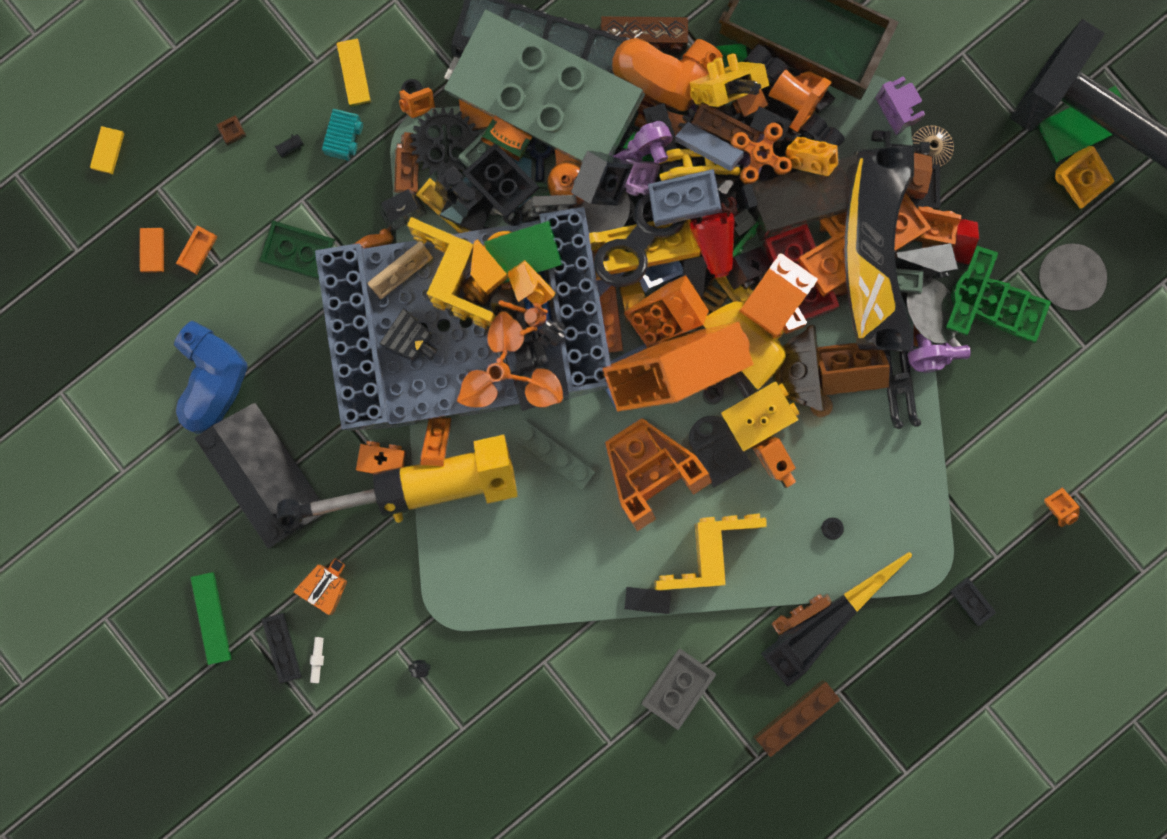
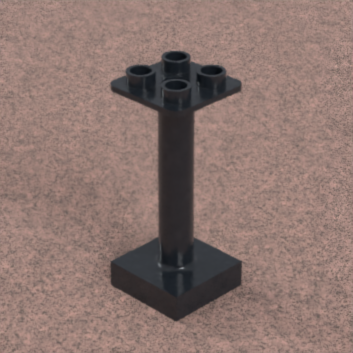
M1082 19L1055 48L1009 118L1032 132L1062 101L1167 169V127L1081 72V69L1105 35L1104 32Z

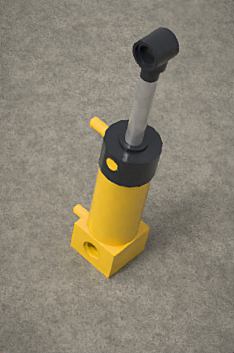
M505 435L474 441L475 452L445 458L444 466L416 464L375 472L373 474L374 489L303 505L293 499L281 500L277 505V525L282 530H294L299 526L300 522H304V518L377 502L383 517L393 515L395 522H402L404 519L403 512L484 494L487 504L518 497L513 465Z

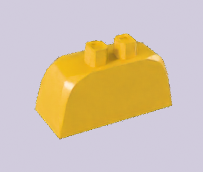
M732 302L706 316L703 326L710 328L739 321L742 331L748 337L750 344L749 352L754 364L742 370V372L758 390L770 380L785 360V350L778 340L783 335L784 330L782 329L781 335L778 338L773 339L769 332L739 312L745 304L744 302Z

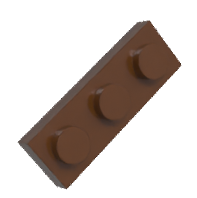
M703 102L700 103L691 124L731 144L732 136L738 132L745 133L755 143L761 132ZM737 138V143L739 145H742L743 141L742 139Z

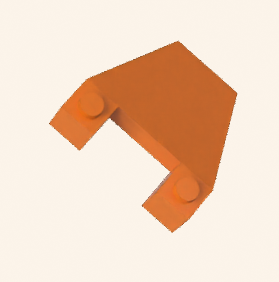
M643 418L605 442L621 506L637 531L656 520L646 501L680 478H682L693 495L712 483L709 473L697 456Z

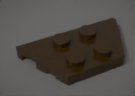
M810 325L805 331L792 337L783 345L786 357L781 367L775 373V378L778 385L782 383L789 394L786 396V399L819 411H825L816 326Z

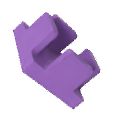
M904 76L893 82L889 81L883 84L875 97L895 135L919 122L925 116L924 111L911 116L913 114L912 107L920 104L922 99L913 83L901 87L906 81Z

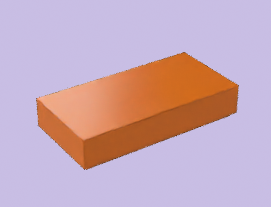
M196 226L176 264L197 275L217 236Z
M140 228V272L142 273L164 272L163 228Z

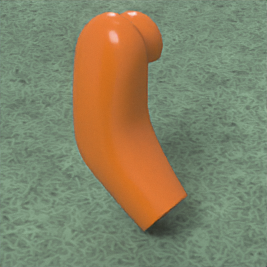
M382 229L379 234L364 236L354 244L360 243L364 249L391 244L394 237L389 229Z

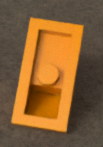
M525 260L508 271V277L518 302L527 297L533 305L538 303L541 306L554 297V290Z

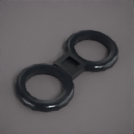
M646 194L638 200L634 208V221L637 226L626 239H614L606 242L596 253L594 268L598 277L614 287H628L636 284L644 277L648 269L646 252L656 241V238L665 239L676 235L682 230L686 220L675 222L666 228L650 226L643 218L645 207L651 203L649 194ZM616 249H626L637 256L639 266L629 276L616 277L611 275L604 267L603 261L606 255Z

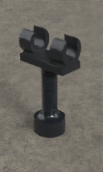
M874 130L872 133L871 141L884 142L883 148L911 146L891 144V131ZM920 141L919 145L911 146L914 147V153L929 156L930 142Z

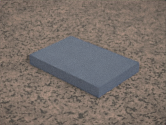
M714 169L648 184L655 227L722 212Z

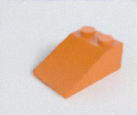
M780 253L739 312L777 338L818 279Z

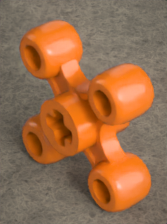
M771 123L767 125L764 129L763 140L759 143L752 142L748 135L743 132H738L732 136L731 145L749 154L750 163L740 173V179L744 184L755 183L759 177V169L763 165L771 166L778 175H785L790 172L792 168L791 161L787 157L776 156L772 149L773 143L780 139L783 133L782 127L779 124ZM771 129H774V130H775V132H776V135H775V136L771 134V132H770ZM737 138L742 139V145L737 143ZM757 152H765V156L762 158V156L757 155ZM780 163L785 165L784 170L780 168ZM747 172L752 174V179L747 178Z

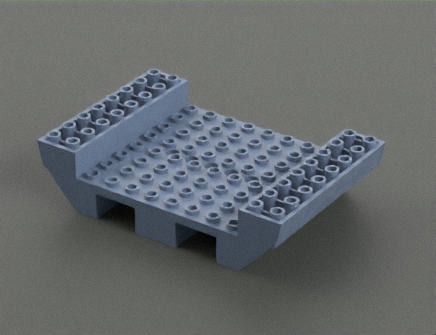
M584 207L539 214L540 220L520 223L517 226L507 225L452 234L472 244L478 239L484 246V241H487L490 236L497 232H515L549 221L562 266L546 270L544 274L546 283L555 292L554 297L549 300L552 321L555 322L558 319L565 325L563 332L566 336L556 347L552 344L548 347L544 346L549 363L542 365L543 369L551 371L559 379L563 390L562 400L576 398L609 388L602 368L611 364ZM418 241L365 249L358 243L315 250L341 427L343 430L396 428L417 424L416 421L458 414L460 417L500 411L504 410L506 406L520 404L513 379L493 383L498 390V396L488 406L469 407L457 402L465 376L474 370L487 372L489 365L497 363V355L488 345L487 336L490 327L487 326L486 329L475 325L473 321L469 328H463L460 326L461 319L454 316L451 310L446 308L445 311H442L432 306L433 303L430 302L427 292L445 254L435 249V245L426 242L424 246L433 259L381 300L367 283L416 245ZM470 269V271H469V273H468V275H467L466 280H467V279L470 277V275H471V269ZM461 289L458 298L465 300V293ZM492 296L484 305L475 303V305L493 312L491 306ZM403 308L421 324L428 326V331L432 334V338L428 343L438 349L431 361L420 354L414 362L384 349L379 344ZM442 320L450 322V328L446 332L438 329V324ZM507 350L506 356L510 371H516L517 359L515 352ZM526 370L523 373V377L531 379L533 371Z

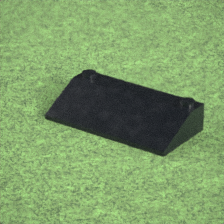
M256 403L216 423L195 437V440L268 549L276 548L324 515L320 514L304 518V522H300L299 526L294 530L287 531L278 527L277 505L281 500L293 499L303 505L321 501V499Z

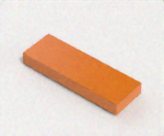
M439 417L428 420L421 454V465L444 466L451 429V418Z

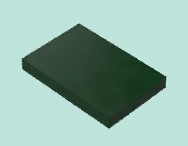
M272 220L259 262L319 280L315 250L334 248L336 240Z

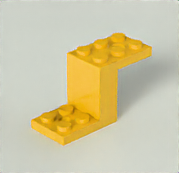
M411 217L407 226L411 235L414 236L413 239L418 242L421 241L423 244H426V242L435 245V249L445 253L427 292L430 302L433 303L432 306L442 311H445L447 308L453 312L454 316L466 320L468 317L474 321L475 325L486 329L487 326L490 327L495 318L493 312L458 298L472 266L474 244Z
M760 514L745 515L744 519L738 520L737 515L724 516L722 521H715V517L699 519L700 522L695 524L699 577H696V573L681 574L682 579H674V575L659 576V580L654 581L655 590L726 585L721 531L767 527L766 518H760Z

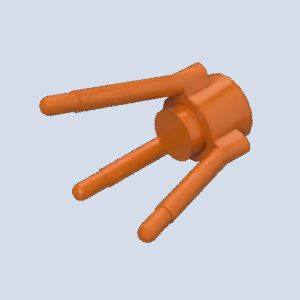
M499 301V305L525 314V322L530 327L520 331V336L531 331H537L538 327L542 326L546 321L548 311L543 309L538 303H534L535 308L526 309L508 302Z

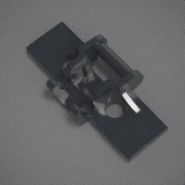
M524 299L519 302L516 300V306L526 308ZM516 311L514 319L521 325L523 330L530 327L525 322V314ZM533 331L525 334L522 346L517 351H514L517 359V370L510 371L511 375L523 377V373L526 370L534 372L536 369H543L542 365L549 363L544 345L539 341L541 334L538 331L534 332V334ZM503 351L496 352L497 358H500ZM506 356L503 360V363H506L509 366ZM513 379L521 410L525 411L537 407L532 405L526 398L525 388L529 383Z

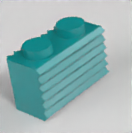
M337 109L332 110L322 146V151L325 155L350 161L351 155L354 156L356 154V136L361 134L363 122H360L359 115Z

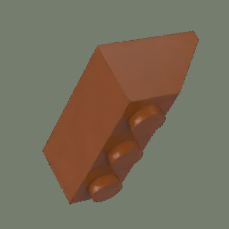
M857 343L818 347L823 395L889 388L890 366L884 350H861L858 348Z

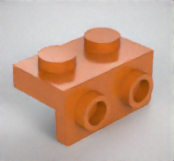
M918 207L917 209L930 225L931 230L914 241L934 245L951 243L953 248L956 243L957 227L961 220V215L955 214L952 211L934 210L931 207Z

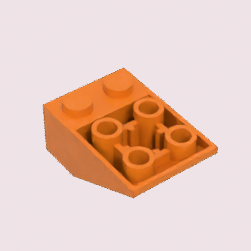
M685 275L656 290L626 310L624 314L648 348L702 326L709 310Z

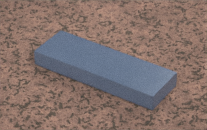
M689 122L675 136V142L729 171L738 164L744 155L743 151Z

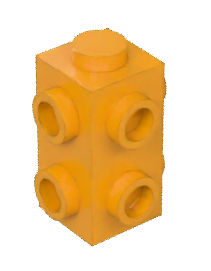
M797 137L788 145L786 157L791 161L792 168L829 176L838 165V147L827 142Z

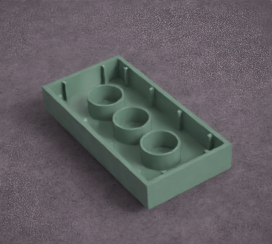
M486 9L444 88L449 95L492 117L497 116L514 127L528 133L532 138L582 163L587 151L614 155L645 96L641 88Z

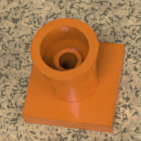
M784 70L771 89L769 97L777 99L798 111L790 128L798 132L813 114L832 82L824 77L811 90L787 70Z

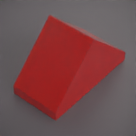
M965 219L960 220L957 227L956 243L952 248L957 263L970 264L979 240L978 222Z

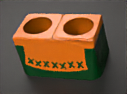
M494 116L482 135L481 140L490 146L494 144L499 145L508 156L519 161L520 158L522 160L532 136L503 119Z

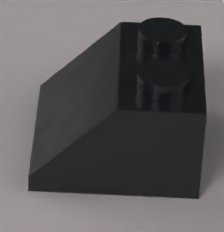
M587 151L582 160L579 173L574 180L571 193L589 204L617 206L634 164L602 152Z

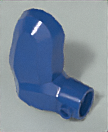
M190 321L182 328L174 341V346L187 359L194 361L196 365L189 377L186 389L178 400L176 414L179 422L185 429L201 434L223 420L224 415L239 393L248 364L234 347L225 340L215 336L212 330L195 321Z

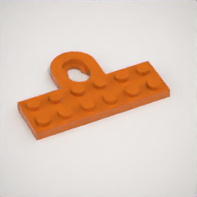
M841 186L831 187L824 191L816 205L817 216L832 238L802 255L797 260L804 270L818 279L814 285L822 296L827 295L846 283V226L837 221L834 204L841 202L848 207L850 189ZM906 193L900 206L896 224L895 252L931 230L930 225Z

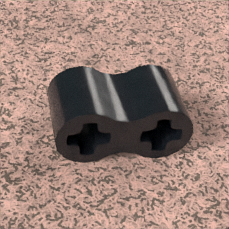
M729 377L704 389L702 397L705 403L715 405L721 401L724 394L723 384ZM712 389H715L719 397L715 396L714 399H711L707 391L711 392Z

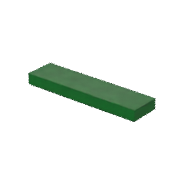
M214 572L190 577L208 665L232 660Z

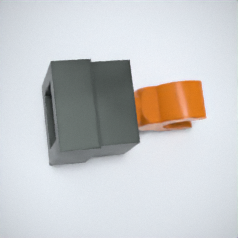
M511 282L502 284L501 289H495L493 292L491 306L495 317L502 311L507 312L512 318L515 317V310L499 305V301L515 305L514 291Z

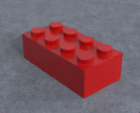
M807 224L767 238L762 244L771 264L774 263L781 253L801 268L802 266L797 261L799 257L816 248ZM813 285L798 308L804 319L809 321L835 311L839 307V303L834 291L822 296L817 287Z

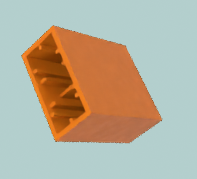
M738 321L682 333L602 369L617 411L677 402L754 364L749 352L750 344L748 337L742 331Z

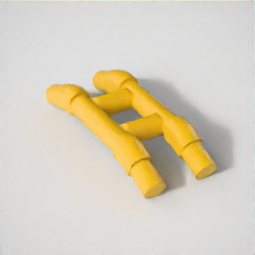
M672 149L666 152L668 159L662 163L681 160L682 158L684 167H676L661 173L660 179L664 181L714 169L717 175L729 174L738 176L740 174V167L735 166L729 171L718 164L715 165L713 161L705 158L706 166L693 167L691 157L703 156L690 149Z

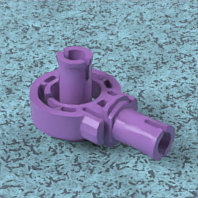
M661 121L649 123L641 127L634 139L628 142V148L613 155V157L624 161L627 159L641 161L642 157L651 153L654 163L660 164L668 159L664 147L672 141L673 137L665 123Z
M918 334L915 336L918 349L907 354L911 367L918 372L930 373L942 369L945 365H950L952 360L970 358L971 352L968 345L952 347L948 343L932 345L930 340L922 334Z

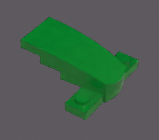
M977 246L968 271L956 281L952 288L951 300L954 308L946 329L967 336L973 319L976 318L1006 333L1036 343L1051 301L1031 295L1029 291L1012 287L1009 283L990 279L989 277L998 252Z

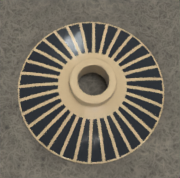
M925 126L919 129L912 137L913 146L919 145L920 141L935 142L937 144V148L930 146L929 156L932 157V165H940L941 167L952 157L954 151L953 140L950 134L943 128Z

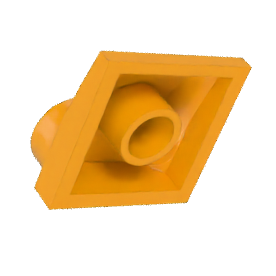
M1093 146L1077 151L1061 164L1055 173L1056 181L1060 185H1064L1067 192L1081 209L1115 182Z

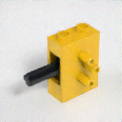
M730 54L727 56L729 67L724 68L722 58H716L714 62L707 64L709 75L689 82L691 98L695 104L700 105L703 102L709 106L719 107L748 94L757 95L760 89L769 86L765 65L749 62L738 63L736 54Z
M742 371L731 375L744 400L721 412L743 452L799 420L797 416L800 412L794 402L789 404L786 396L789 394L782 383L778 385L775 381L756 392Z

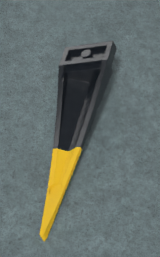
M910 552L831 602L828 607L777 637L779 640L761 653L787 687L806 674L825 648L859 609L912 557Z

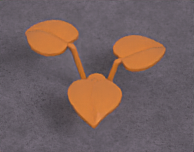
M502 311L491 323L487 339L492 351H503L500 358H497V363L488 366L487 372L474 370L465 376L457 402L469 407L488 406L498 396V390L493 383L506 379L529 382L525 388V395L527 400L537 407H547L560 403L563 399V390L557 376L547 369H536L531 379L510 374V368L506 363H503V360L507 355V350L511 352L517 351L522 346L524 335H519V332L523 330L521 325L507 312Z

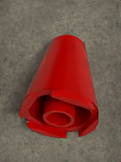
M727 213L703 216L702 222L698 223L696 219L690 221V230L710 274H715V277L729 275L728 272L732 270L733 213L727 216Z

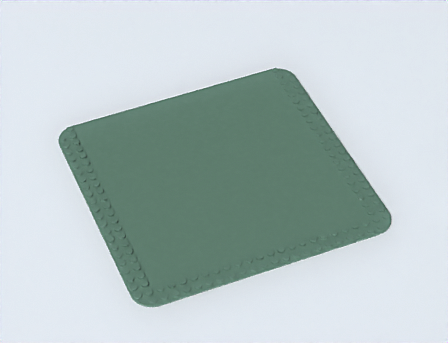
M848 75L846 77L857 82L859 75ZM873 75L861 101L829 86L827 90L836 99L833 104L817 114L826 121L829 127L836 128L845 137V141L838 148V165L835 169L841 167L850 183L851 165L856 164L859 151L884 147V142L871 141L874 130L891 131V144L913 145L911 126L895 135L877 103L876 95L882 85L889 81ZM735 100L726 103L725 110L728 111ZM460 106L444 107L446 113H449L451 108L454 110V115L460 112ZM432 108L427 113L432 116L433 109H436L438 114H440L442 108ZM666 108V110L669 112L686 116L688 115V110L675 112ZM636 111L629 126L634 127V130L628 132L630 135L634 131H640V128L634 125L639 115L638 111ZM424 114L415 118L407 117L398 126L393 135L390 147L393 196L399 194L394 193L395 150L397 143L401 144V136L404 132L417 134L413 127L414 125L420 127L417 121L419 118L425 121ZM443 124L444 139L440 144L445 146L444 158L445 162L448 163L447 148L450 143L446 142V125ZM436 129L428 130L430 137H439V132ZM450 129V133L452 136H461V132L459 129ZM486 129L474 130L479 131V135L476 136L475 139H477ZM535 145L538 152L543 153L546 151L543 145ZM458 149L452 150V156L458 159L462 152ZM430 151L432 159L439 160L441 158L438 151ZM525 152L523 157L532 160V180L535 183H547L551 170L556 166L555 154L551 153L544 160V181L538 182L535 181L536 160L530 156L529 152ZM423 163L418 164V191L429 178L435 182L437 180L436 172L429 176L430 169L421 170L424 165ZM659 169V172H658V175H657V177H658L659 179H660V174L663 173V171H662L661 169ZM803 171L756 228L755 236L747 240L742 246L743 251L741 254L760 246L765 253L762 245L765 239L805 224L808 225L816 247L832 238L828 232H820V221L817 216L816 207L807 209L804 206L794 211L791 206L792 201L800 197L798 192L803 187L824 175ZM764 183L755 194L758 204L753 212H756L772 193L769 184ZM640 193L638 196L631 194V201L636 206L638 200L645 195ZM420 199L427 214L419 217L417 220L451 235L458 234L452 226ZM841 202L834 204V209L847 208ZM489 214L484 226L495 228L507 226L508 224L504 222L502 215ZM408 224L396 229L397 243L415 241L407 226ZM913 241L911 244L896 251V253L921 249L922 242ZM626 272L622 277L629 276L634 272ZM714 279L710 285L725 293ZM756 281L754 285L750 286L752 291H754L758 285ZM616 287L623 351L609 353L610 361L644 345V342L630 321L625 322L619 287ZM705 290V292L712 295L716 299H721L713 293L709 292L708 290ZM901 293L907 308V293ZM848 294L837 297L839 307L835 311L806 321L807 324L803 328L787 334L784 332L778 339L782 346L792 337L805 331L810 325L816 326L818 347L857 343ZM728 296L721 307L732 303ZM703 297V301H705L706 303L710 304L713 307L717 306L715 303ZM468 317L466 320L461 319L460 326L469 328L473 320ZM442 320L438 324V329L442 332H446L450 328V322L447 320ZM422 324L428 330V326L426 324ZM702 325L687 332L705 329V327ZM890 350L893 376L901 374L899 351ZM910 366L917 416L921 420L919 427H914L910 423L905 395H897L899 416L904 426L900 430L894 428L891 421L886 388L823 395L825 411H819L787 399L789 404L794 402L800 412L797 416L799 420L772 436L781 440L796 469L791 472L796 480L793 485L784 488L780 480L771 478L751 447L745 453L753 466L714 488L709 484L693 495L682 478L648 499L646 503L652 510L656 520L639 531L635 529L621 506L605 442L643 418L693 453L689 444V433L692 426L699 419L706 416H717L724 419L721 412L744 400L732 376H729L728 380L723 384V397L715 405L705 403L702 397L704 389L674 403L617 411L604 389L576 398L562 400L560 403L551 406L535 407L525 411L521 410L519 404L506 406L504 410L463 417H460L459 414L441 417L451 418V429L445 458L475 452L474 441L505 435L513 465L518 497L487 504L485 495L480 494L415 509L421 593L424 604L432 617L440 624L453 630L475 631L810 603L809 600L818 594L822 596L828 594L832 602L909 552L912 554V557L871 598L916 595L930 591L945 579L951 569L954 558L936 371L930 373L918 372ZM775 374L770 378V380H769L762 388H760V389H758V390H757L756 387L752 384V386L754 387L755 391L758 392L759 390H761V389L765 388L766 386L770 385L771 383L775 382V381H776ZM712 389L711 392L707 391L711 399H714L715 396L719 397L715 389ZM429 419L416 421L417 424L409 425L412 465L421 464V454ZM523 420L530 423L595 471L583 490L511 438ZM704 422L699 427L700 432L704 435L712 432V426L709 423ZM760 514V518H766L767 527L721 531L726 585L661 590L671 592L669 614L624 609L626 587L655 590L654 581L659 580V576L674 575V579H682L681 574L696 573V577H699L695 524L700 522L699 519L715 517V521H722L724 516L737 515L738 520L744 519L745 515ZM835 517L843 523L844 532L840 538L830 540L822 534L821 526L827 518Z

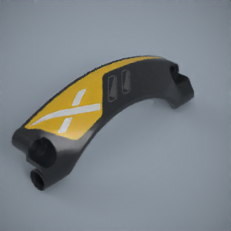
M911 146L860 150L857 155L846 216L845 273L857 346L861 350L913 351V321L900 292L895 264V233L898 214L905 192L914 177V147Z

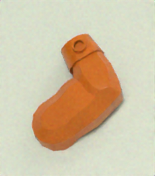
M633 38L624 41L616 49L613 56L612 71L615 76L641 88L646 100L658 105L664 103L667 109L675 112L686 111L695 104L690 95L691 87L689 82L709 75L707 64L714 62L716 58H723V55L710 43L697 39L682 56L683 59L679 61L670 55L662 53L645 40Z

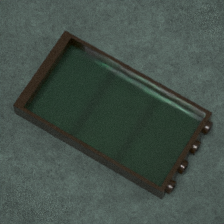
M730 0L727 6L730 8L729 11H724L719 20V24H722L719 33L751 49H754L759 44L765 47L773 58H779L787 66L802 73L810 71L818 76L825 77L832 82L830 84L831 87L861 101L899 22L853 0Z

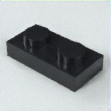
M965 577L949 590L976 626L982 625L996 613L968 577Z

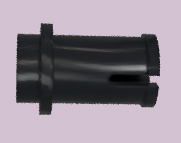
M291 134V138L276 145L275 148L283 159L293 151L301 150L304 143L298 134Z

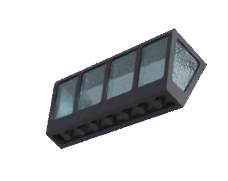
M465 0L451 44V52L453 57H461L485 9L613 75L612 63L616 49L624 41L629 40V38L619 37L605 30L593 29L586 24L574 23L566 18L555 17L544 11H536L522 4H514L506 0Z

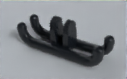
M884 350L890 366L889 388L886 389L892 424L898 430L904 426L899 416L897 395H905L910 423L914 427H919L921 420L917 416L911 370L907 356L908 351H899L902 373L893 376L890 350Z

